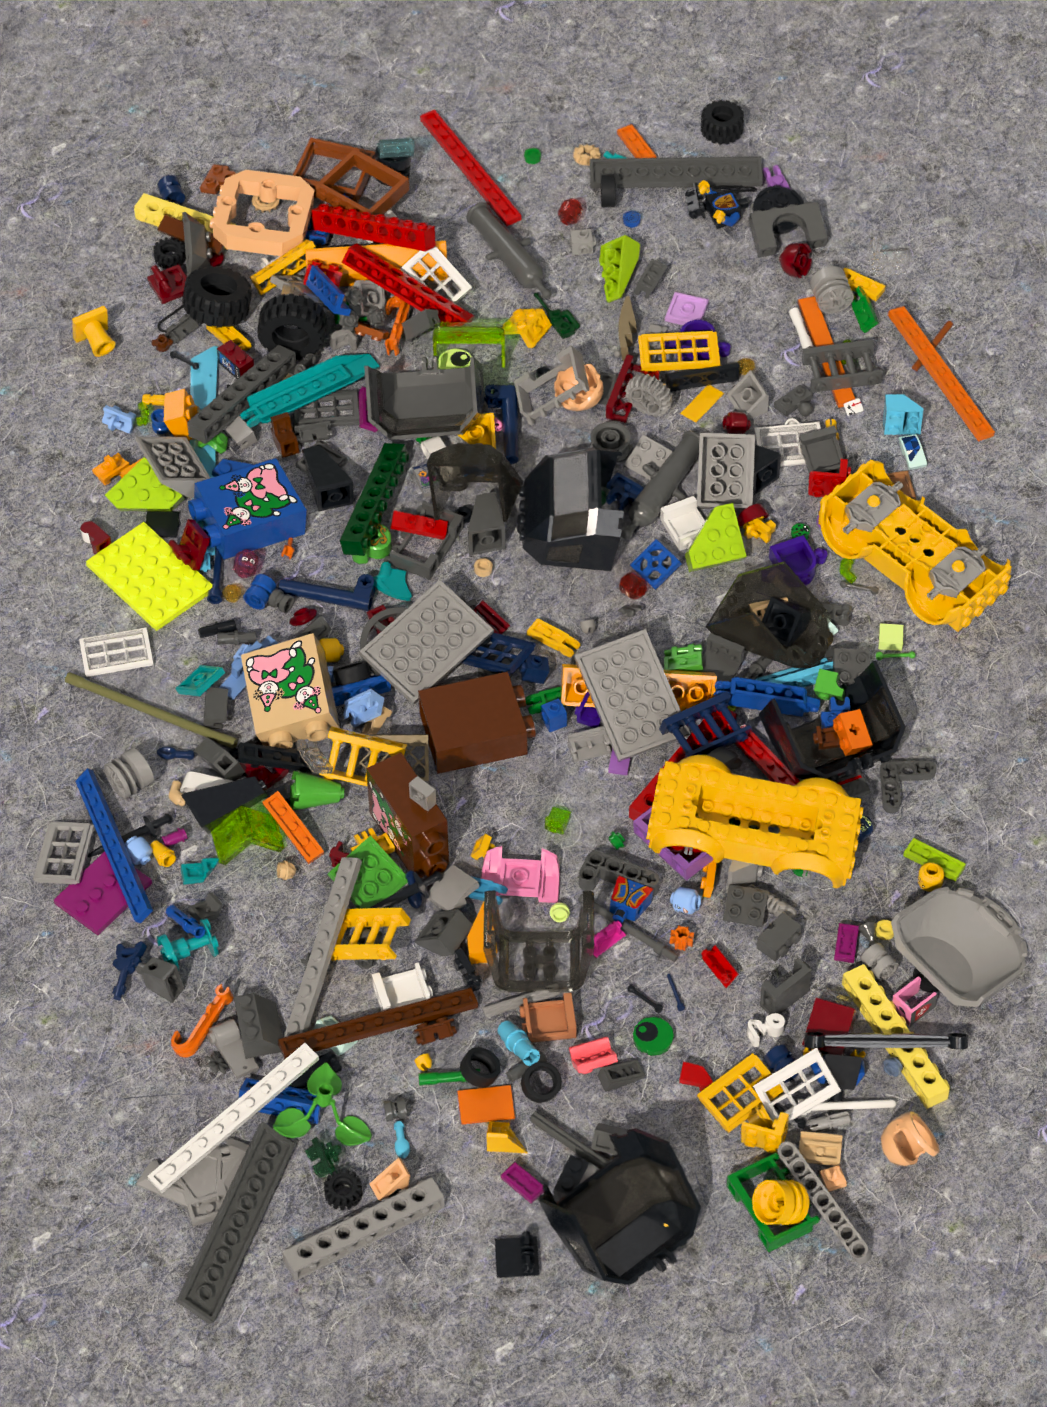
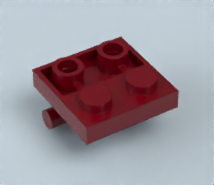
M179 264L160 271L157 265H153L151 270L154 274L147 276V282L160 302L165 304L183 297L187 276Z
M188 519L180 544L178 545L175 540H170L168 545L172 548V552L177 559L182 560L185 565H189L192 570L199 571L204 561V555L209 546L210 538L195 520Z

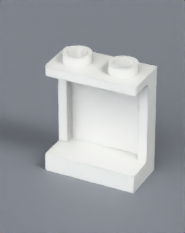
M691 496L662 507L660 511V520L679 551L688 549L705 522L697 509L696 498Z
M415 963V969L384 978H381L380 972L372 974V985L381 1011L433 997L431 986L426 985L425 982L427 980L425 969H421L419 963Z

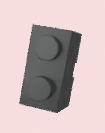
M784 912L773 922L774 927L772 929L767 928L757 938V949L775 962L780 957H784L791 945L797 944L802 937V925Z

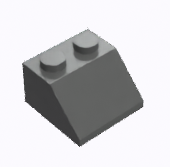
M459 909L435 912L414 942L439 956L454 955V951L459 949L462 941L467 938L473 924Z

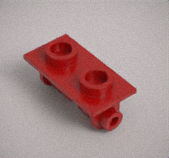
M716 945L709 951L705 949L701 952L702 959L725 988L739 975Z

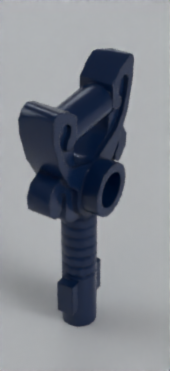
M142 941L138 942L135 947L125 948L122 944L116 946L117 959L113 961V966L120 971L117 986H114L112 992L115 1000H121L122 994H125L127 988L125 983L128 974H132L138 964L142 962L141 958L147 948V945Z

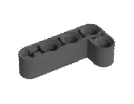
M600 851L590 852L579 871V887L583 891L594 890L600 879L616 884L618 876L653 888V896L659 892L660 878L656 872Z

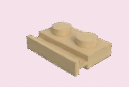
M801 1131L799 1152L807 1163L838 1166L840 1165L843 1135Z

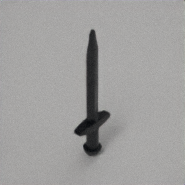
M165 813L163 817L153 822H150L144 816V826L121 837L124 843L133 836L139 837L148 832L156 838L155 829L167 823L171 824L172 816ZM103 845L89 853L87 857L102 854L105 851Z
M434 871V874L421 880L417 873L413 872L414 884L370 908H391L418 892H421L428 899L426 887L436 881L440 882L443 875L440 871Z

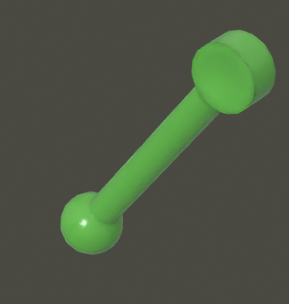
M914 651L898 654L876 653L877 660L891 657H909L913 659L916 656Z

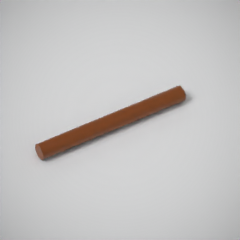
M947 321L932 340L931 344L934 348L937 347L953 326L951 321ZM919 358L912 366V369L918 371L923 365Z

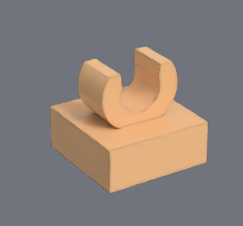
M840 1165L821 1170L819 1173L822 1183L828 1192L844 1188L847 1185Z

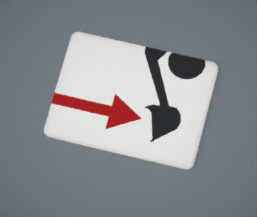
M859 398L843 404L847 416L863 411Z

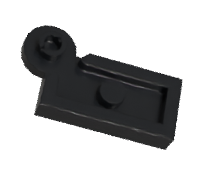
M463 949L455 950L453 964L456 970H460L463 974L462 979L466 986H470L473 992L479 990L480 982H482L481 977L475 975V969Z

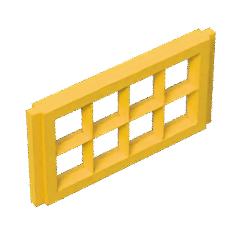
M717 332L659 333L638 336L641 371L687 370L720 366ZM707 339L708 347L697 348L696 340ZM692 340V348L681 349L680 341ZM664 341H676L677 349H665ZM649 342H660L661 350H650ZM709 352V360L698 361L697 353ZM681 353H693L694 361L682 362ZM662 354V363H651L650 355ZM666 354H677L678 362H667Z

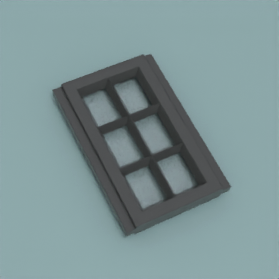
M357 389L335 391L294 410L295 426L318 423L320 421H330L331 427L359 425Z

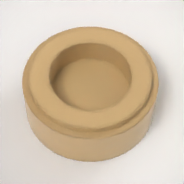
M486 558L478 559L474 563V572L480 577H487L493 571L492 562Z

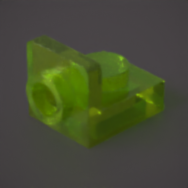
M552 807L549 816L545 818V829L552 833L564 834L571 818V812Z

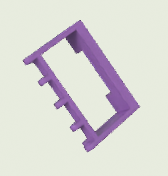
M652 807L633 821L634 833L648 846L650 840L646 839ZM667 847L662 848L660 854H658L686 881L714 860L712 856L702 852L691 862H688L679 853L674 855Z

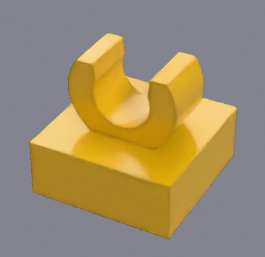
M484 834L477 839L470 856L478 860L480 857L484 858L488 850L496 848L494 844L490 843L492 837Z

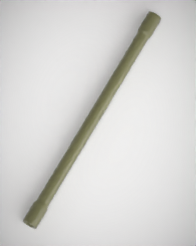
M68 672L65 677V683L86 689L206 738L208 737L231 749L235 748L238 744V739L217 732L86 680L84 677Z

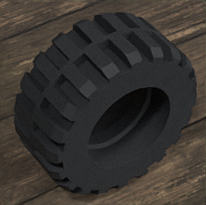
M222 266L201 267L187 276L182 304L186 313L193 320L196 319L198 323H204L210 327L217 326V328H222V326L231 327L233 324L237 325L242 322L248 315L252 289L247 279L237 271L234 272L232 269H225Z
M281 294L278 297L271 298L261 308L257 336L262 346L267 348L268 352L277 345L294 351L296 360H300L302 357L305 359L308 353L315 354L322 348L325 341L327 317L321 306L317 302L314 303L311 298H304L303 295ZM283 325H295L301 329H291Z

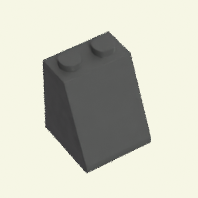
M495 492L476 496L468 527L469 556L506 549L505 524Z

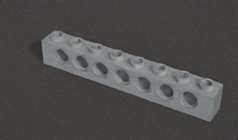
M433 1178L421 1180L415 1186L403 1189L397 1195L385 1198L379 1204L371 1208L367 1207L353 1217H346L335 1226L326 1227L315 1236H308L303 1242L288 1246L282 1251L283 1262L294 1281H297L445 1207L444 1196ZM417 1198L423 1199L422 1201H415ZM399 1207L405 1208L404 1210L400 1211L396 1210ZM381 1216L386 1217V1218L383 1219V1220L377 1219L378 1217H381ZM360 1226H367L365 1229H359ZM342 1235H347V1236H348L347 1238H344V1239H343V1238H340V1236H342ZM324 1244L330 1245L327 1248L321 1247ZM304 1254H310L309 1257H302Z

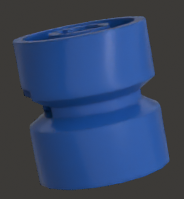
M258 574L250 584L251 587L243 595V599L252 608L261 610L266 606L271 593L277 588V585L270 577Z

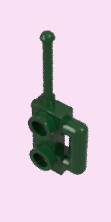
M534 293V297L537 298L547 311L549 321L561 338L565 339L574 335L575 330L580 328V324L569 310L561 312L560 309L550 310L539 294Z

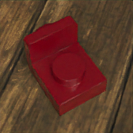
M338 841L337 845L333 846L330 851L329 857L331 858L332 867L337 866L341 862L342 857H347L350 854L343 852V842Z

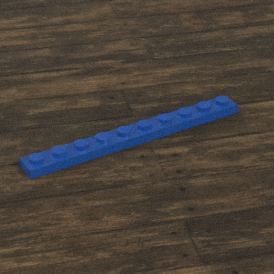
M87 768L75 782L134 921L142 923L153 911L96 776L93 770Z

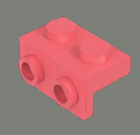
M606 1036L569 1047L572 1065L578 1073L587 1074L595 1068L610 1066L612 1063L618 1062L616 1053L611 1049L609 1039Z

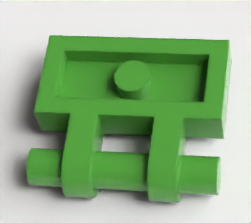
M692 643L685 647L678 648L674 646L671 649L664 650V670H703L702 644L694 645Z

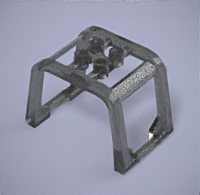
M485 891L483 950L495 985L499 989L509 992H534L538 990L571 992L582 987L594 952V892L583 891L576 928L571 931L556 932L509 931L505 929L498 909L496 891ZM496 936L499 938V962L496 953ZM582 937V953L580 959V938ZM509 942L526 943V947L523 949L525 961L523 976L525 981L508 980ZM570 942V980L553 981L556 975V966L554 964L556 949L554 948V943ZM534 943H546L543 955H536ZM536 968H543L545 981H533Z

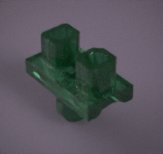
M318 1137L313 1138V1145L307 1148L305 1153L311 1162L318 1158L321 1160V1162L313 1166L315 1174L319 1178L327 1174L332 1176L333 1171H336L338 1174L333 1161L338 1162L340 1160L338 1156L342 1152L341 1147L333 1145L332 1142H328L325 1146L323 1142L319 1141Z

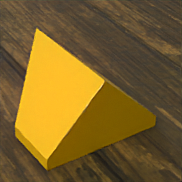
M494 413L481 414L464 434L458 436L478 451L496 449Z
M489 1121L487 1151L528 1153L511 1129L510 1122Z

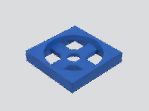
M655 539L630 566L656 590L682 563ZM653 551H662L658 556H652L650 554V552ZM669 556L671 558V566L666 569L663 566V561ZM643 559H645L648 566L641 571V564ZM654 561L659 562L657 567L652 566ZM653 571H658L661 574L658 579L648 578Z

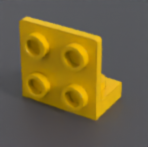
M517 309L513 312L510 319L503 324L499 333L520 334L527 347L533 348L552 324L543 309Z
M780 1112L779 1118L774 1119L772 1129L742 1122L741 1142L751 1148L760 1147L769 1153H778L779 1145L785 1142L787 1137L789 1114Z

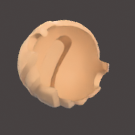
M584 364L589 391L585 392L582 390L576 394V399L572 400L569 398L561 403L563 408L570 411H584L594 407L601 400L603 381L592 364ZM572 366L565 371L558 372L554 382L555 397L579 383L575 380Z

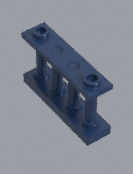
M726 691L663 719L659 730L662 735L669 732L673 733L686 753L684 756L686 758L694 755H707L718 747H727L736 742L741 743L748 738L751 726L748 725L742 729L727 708L731 696ZM716 711L721 712L734 732L725 736L711 714ZM700 718L705 719L718 739L709 743L695 721ZM689 726L702 747L692 750L679 730L680 727Z

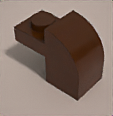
M288 412L270 417L273 440L282 458L300 453L297 437L292 431Z

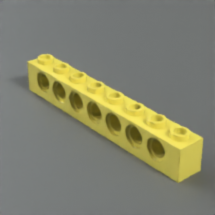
M863 964L843 973L842 986L874 1033L914 1034V1032H910L907 1028L905 1019L896 1012L894 1003L886 997L884 988L877 984L871 970H868ZM885 1048L891 1057H895L901 1062L903 1066L902 1074L926 1109L948 1099L949 1083L946 1079H942L936 1064L931 1063L925 1048Z

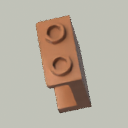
M563 993V1000L528 1003L527 998H523V1006H519L520 1018L525 1019V1023H522V1030L527 1034L531 1043L576 1038V1021L571 993Z

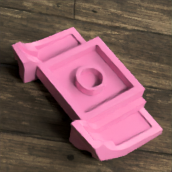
M502 846L486 852L481 879L493 881L508 889L506 894L498 893L494 890L493 895L538 897V902L558 903L560 864L556 854L542 848L541 860L502 858Z

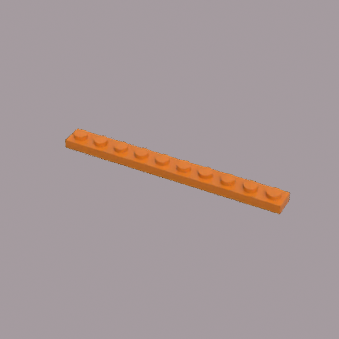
M902 306L889 310L888 317L977 441L993 437L995 434L993 428L907 309Z

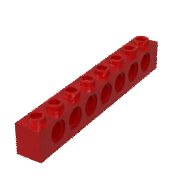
M320 204L319 207L312 210L313 230L425 252L436 247L435 226L427 225L425 222L415 223L413 220H399L398 217L389 218L383 214L373 215L370 212H357L356 209L347 210L341 206L331 207L329 204Z
M357 243L348 248L341 262L419 311L425 309L438 310L440 324L459 336L468 330L474 318V315Z
M729 710L734 719L736 720L737 714ZM716 711L711 714L725 736L733 731L721 712ZM703 719L698 727L708 742L711 743L718 738L706 720ZM692 732L686 740L692 750H695L702 746ZM681 746L668 760L669 762L678 763L684 758L686 753ZM659 772L629 806V818L632 820L637 819L652 807L650 805H653Z

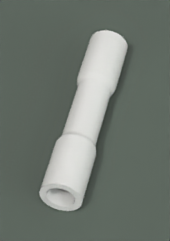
M796 307L790 309L789 315L799 335L802 348H812L813 344L807 334L799 309Z

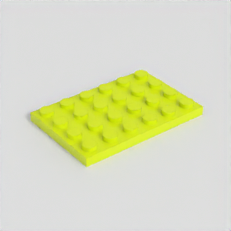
M145 522L86 561V566L156 631L207 597L208 591L212 588V584L197 570H192L189 565H185L182 560L177 559L168 543Z

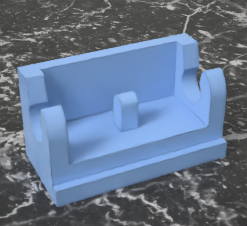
M369 689L344 701V719H347L350 713L352 716L351 725L357 727L380 716L384 697Z

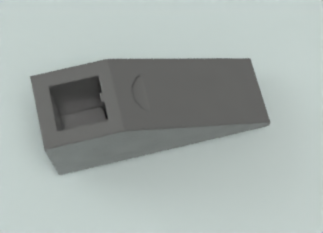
M208 737L194 749V752L224 779L236 781L245 773L235 758Z

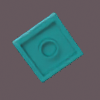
M200 665L176 687V691L178 694L200 697L225 674V671L222 667Z

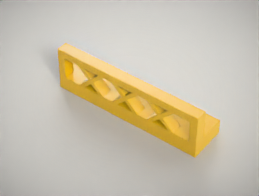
M304 240L250 276L259 295H263L276 286L270 282L271 276L282 270L281 275H293L305 267L306 260L301 259V256L306 254L305 249H313L315 247L313 241ZM297 260L295 268L292 270L287 269L289 264ZM268 279L267 286L261 289L259 284Z

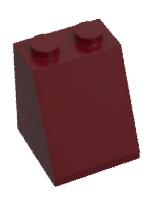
M815 998L806 1032H822L825 1034L851 1033L857 1017L856 1009ZM825 1046L818 1048V1050L825 1054L844 1055L846 1047Z

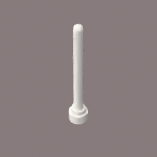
M797 1099L796 1104L805 1099ZM895 1100L822 1102L802 1115H807L811 1111L894 1108L896 1102Z

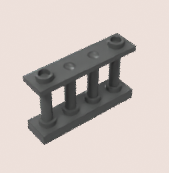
M873 339L804 348L802 350L803 366L811 365L814 379H811L810 392L821 393L830 390L881 384L882 369L874 370L870 358L874 352ZM863 358L867 371L857 373L853 359ZM846 360L849 374L839 375L835 361ZM828 362L832 376L821 378L818 364Z

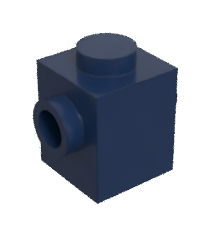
M530 654L519 666L522 680L544 684L550 672L548 657Z

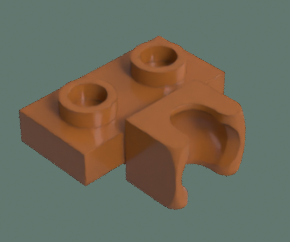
M213 164L200 186L201 192L216 195L220 186L224 185L225 179L236 174V172L230 171L229 166Z

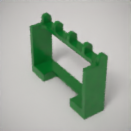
M774 1153L728 1175L726 1187L735 1201H742L756 1223L758 1237L768 1253L812 1232L813 1225L820 1222L819 1216L811 1218L807 1213L804 1222L774 1236L768 1225L760 1222L755 1216L752 1200L741 1183L770 1169L774 1171L779 1180H787L785 1176L790 1171L788 1168L779 1169L775 1162L780 1158L778 1153Z

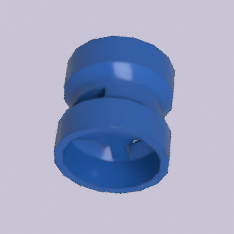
M164 409L153 411L151 414L153 431L157 434L167 433L169 429L164 423Z

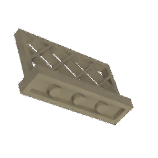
M366 734L407 744V747L413 746L410 750L406 748L407 753L404 757L410 754L417 761L412 769L420 764L425 769V777L420 778L424 781H429V734ZM416 746H425V755L418 760L411 751ZM367 747L364 748L369 753L362 760L357 758V761L359 763L356 765L355 769L360 764L365 769L367 768V766L363 763V761L371 754V751ZM387 753L381 760L377 758L378 763L383 761L389 755V753Z

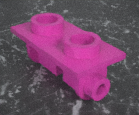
M619 921L611 922L586 941L583 946L597 958L626 936L620 929L622 924Z

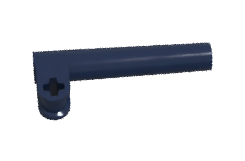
M487 385L484 393L488 408H502L504 462L510 465L516 464L519 461L518 399L515 386Z
M363 574L358 578L354 591L281 578L278 587L284 594L364 611L371 609L375 594L374 578L369 574Z

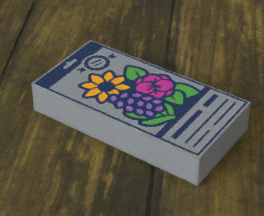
M430 462L412 467L413 474L424 498L441 493V487Z

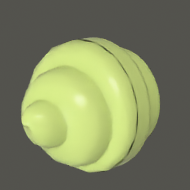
M555 903L550 908V916L556 922H564L569 917V907L564 903Z

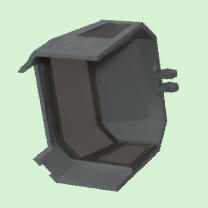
M433 356L434 370H428L427 357H422V371L381 373L377 369L364 366L368 421L390 440L462 435L481 415L485 401L482 364L474 357H470V367L439 369L438 356Z

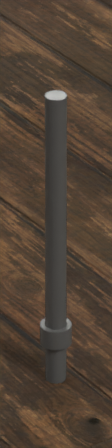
M580 895L578 901L609 921H614V914L587 896ZM626 921L621 923L623 930L653 948V951L658 955H664L673 962L678 959L679 956L669 950L664 943L655 941Z

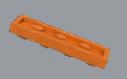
M279 791L262 802L263 806L308 865L324 854V850Z

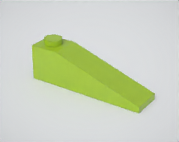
M627 235L601 245L599 262L603 266L602 277L605 278L604 290L608 303L622 297L639 259L640 243Z

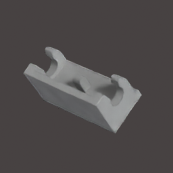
M240 416L224 428L238 446L241 445L240 448L242 450L258 442L254 432Z
M603 726L568 735V748L574 763L611 754L610 741Z

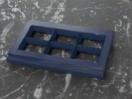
M493 633L490 635V642L492 644L489 648L478 646L461 663L497 673L508 671L510 676L535 650L536 644ZM499 644L508 646L503 652L494 650ZM513 648L522 650L518 655L510 654ZM476 650L484 652L481 657L472 656V654ZM490 654L499 656L495 661L486 659ZM505 657L514 659L509 665L501 663Z

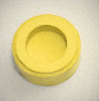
M880 920L877 923L875 933L878 938L890 940L894 937L890 920Z

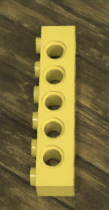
M145 193L134 206L135 218L141 222L159 227L164 215L183 221L182 212H186L204 225L207 231L213 233V228H210V221L214 217Z

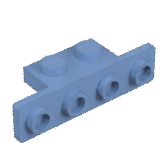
M267 636L261 643L256 641L253 645H248L244 650V654L278 644V642L271 636ZM239 657L231 664V675L219 687L228 689V697L232 700L247 687L242 659Z

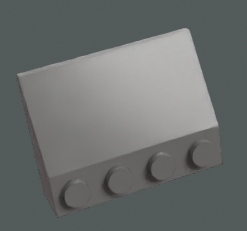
M700 433L697 509H713L714 507L733 503L734 509H746L753 505L755 435Z
M136 436V442L160 483L188 498L194 499L195 483L209 479L210 476L187 438Z

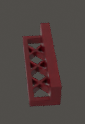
M626 355L607 402V419L627 423L633 408L632 403H623L621 398L626 397V392L624 391L630 379L633 378L632 370L641 372L644 375L645 370L641 371V366L633 364L634 356ZM621 409L625 412L624 416L615 414L616 411Z

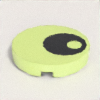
M461 349L447 350L439 356V369L470 367V357L472 356Z

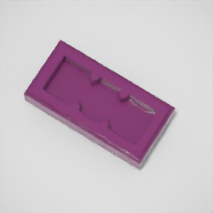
M839 923L834 956L835 961L854 963L859 926Z
M516 1162L501 1174V1179L530 1204L544 1192L542 1189L543 1184Z

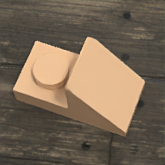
M397 1158L370 1183L379 1201L388 1198L398 1188L408 1189L410 1174L401 1158Z

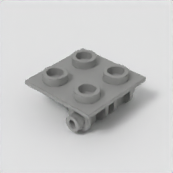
M642 435L624 466L651 480V476L642 469L643 465L647 464L656 471L673 451Z

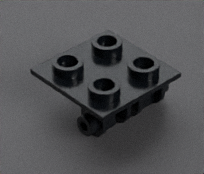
M524 1231L519 1238L495 1239L497 1278L539 1276L537 1237H533L529 1231Z

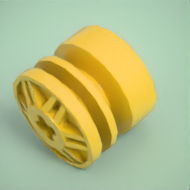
M764 1180L758 1184L754 1191L752 1206L755 1216L764 1224H798L803 1221L808 1213L809 1195L806 1188L798 1181Z

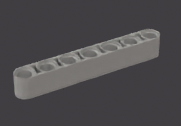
M789 1141L781 1143L778 1147V1155L795 1179L806 1188L810 1200L852 1258L859 1264L867 1263L871 1259V1250L796 1146ZM793 1150V1154L790 1157H784L786 1151ZM805 1166V1170L802 1173H796L798 1167ZM812 1182H816L817 1186L814 1189L809 1190V1184ZM822 1199H829L827 1205L820 1206ZM835 1215H841L838 1222H832V1218ZM846 1232H853L850 1239H844ZM858 1249H865L863 1255L856 1256V1251Z

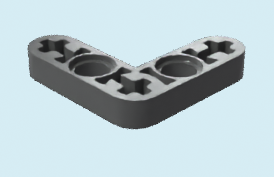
M928 760L888 761L882 763L879 775L883 809L888 813L898 812L901 804L899 781L931 780L935 777L936 765ZM910 768L913 770V773L906 774L903 772V769ZM887 769H889L891 772V776L889 778H887ZM892 784L895 786V789L887 790L885 786ZM890 797H893V806L889 803Z

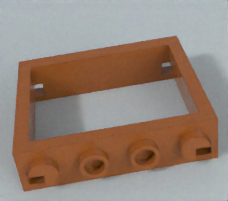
M310 138L292 176L301 177L314 189V198H318L316 197V184L319 181L304 178L314 154L343 160L353 149H357L375 159V152ZM363 171L355 189L333 185L331 189L342 195L349 196L351 200L358 203L371 175Z
M353 149L316 184V197L333 207L341 206L343 209H356L357 212H370L373 215H384L409 191V178L357 149ZM353 166L392 187L370 209L331 189Z

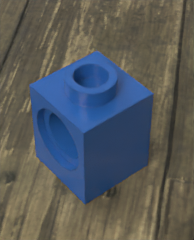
M559 699L541 705V719L549 732L567 726V712Z

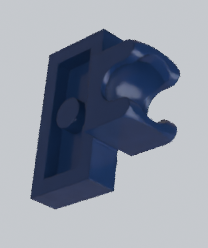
M617 472L607 483V489L611 490L607 495V504L610 505L614 501H618L620 503L618 510H623L629 501L632 503L644 487Z

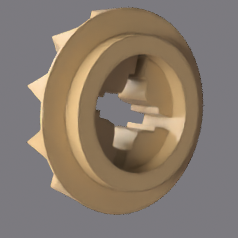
M580 144L579 148H575L573 158L578 164L589 166L590 159H600L599 148H595L594 144L591 146Z
M254 195L252 205L256 211L261 210L262 213L264 211L270 212L271 209L276 210L280 199L277 198L274 202L265 204V202L261 201L260 196Z

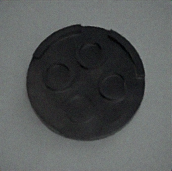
M775 185L767 187L758 193L753 204V212L756 210H770L774 207L783 208L791 204L800 205L804 204L796 191ZM781 222L774 226L773 233H789L799 225L793 222Z

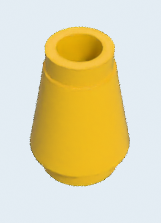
M158 840L153 841L150 846L153 849L152 853L158 864L164 867L173 865L176 860L175 852Z

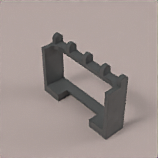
M423 501L422 507L418 506L416 512L420 514L419 516L448 521L449 532L436 553H431L426 562L422 563L401 555L414 535L413 533L402 531L400 536L404 540L400 546L393 544L391 547L393 551L390 552V557L386 556L384 558V562H389L392 566L430 580L463 530L464 521L462 515Z

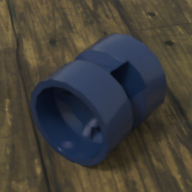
M167 175L158 181L157 188L163 200L178 205L183 204L185 194L176 176Z
M784 1044L773 1047L764 1057L765 1063L770 1069H773V1074L796 1061ZM797 1073V1074L793 1075L792 1077L788 1078L787 1080L784 1081V1083H787V1082L793 1080L794 1078H796V1077L799 1075V1073Z

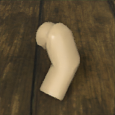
M173 781L169 791V799L176 805L184 806L186 802L180 792L182 783Z

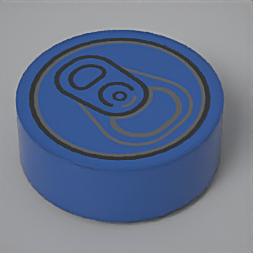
M636 211L626 212L623 215L624 225L630 228L637 227L640 224V214Z

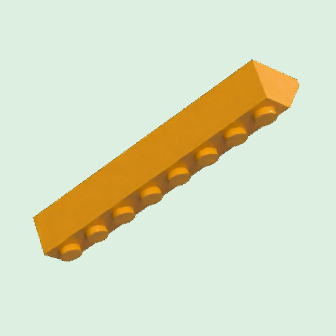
M446 240L436 241L437 249L447 259ZM389 244L362 246L398 269H401L404 264L419 252V250ZM351 246L305 249L306 266L308 261L316 259L322 261V264L329 265L333 263L342 268L339 287L353 286L356 280H369L341 263L348 248ZM429 253L421 259L429 269L437 264ZM419 262L412 267V270L420 278L427 273ZM441 266L433 271L440 281L448 278V274ZM429 275L425 279L429 281H435L431 275Z
M562 664L561 703L564 706H580L588 689L577 665ZM663 670L681 711L714 697V692H716L714 685L717 680L715 673ZM589 696L584 707H595L591 696Z

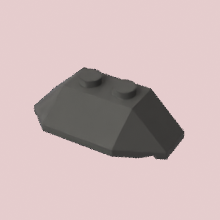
M182 212L188 276L194 270L210 266V258L213 255L212 249L209 248V242H211L210 232H207L204 225L188 213Z

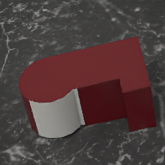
M87 521L81 525L82 539L84 542L92 545L94 554L112 544L110 536L94 522Z

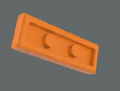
M632 124L617 129V135L635 158H657Z

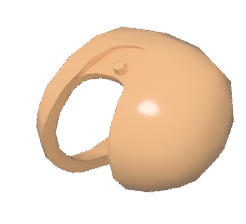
M913 1111L901 1114L893 1119L885 1127L881 1135L883 1153L891 1163L898 1166L916 1164L918 1157L922 1153L927 1152L935 1157L940 1152L933 1133L920 1116Z

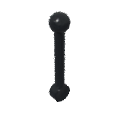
M176 351L170 352L171 358H177L191 365L194 370L199 368L198 363H192L177 355Z
M633 985L628 986V992L636 994L654 1007L655 1012H662L663 1007L661 1004L652 1002L638 992Z
M777 1103L773 1105L774 1108L782 1113L786 1111ZM796 1118L793 1120L798 1123L799 1128L806 1126V1121L803 1119L799 1120Z

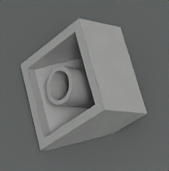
M733 860L728 871L727 893L729 884L743 887L756 884L758 877H762L765 866Z

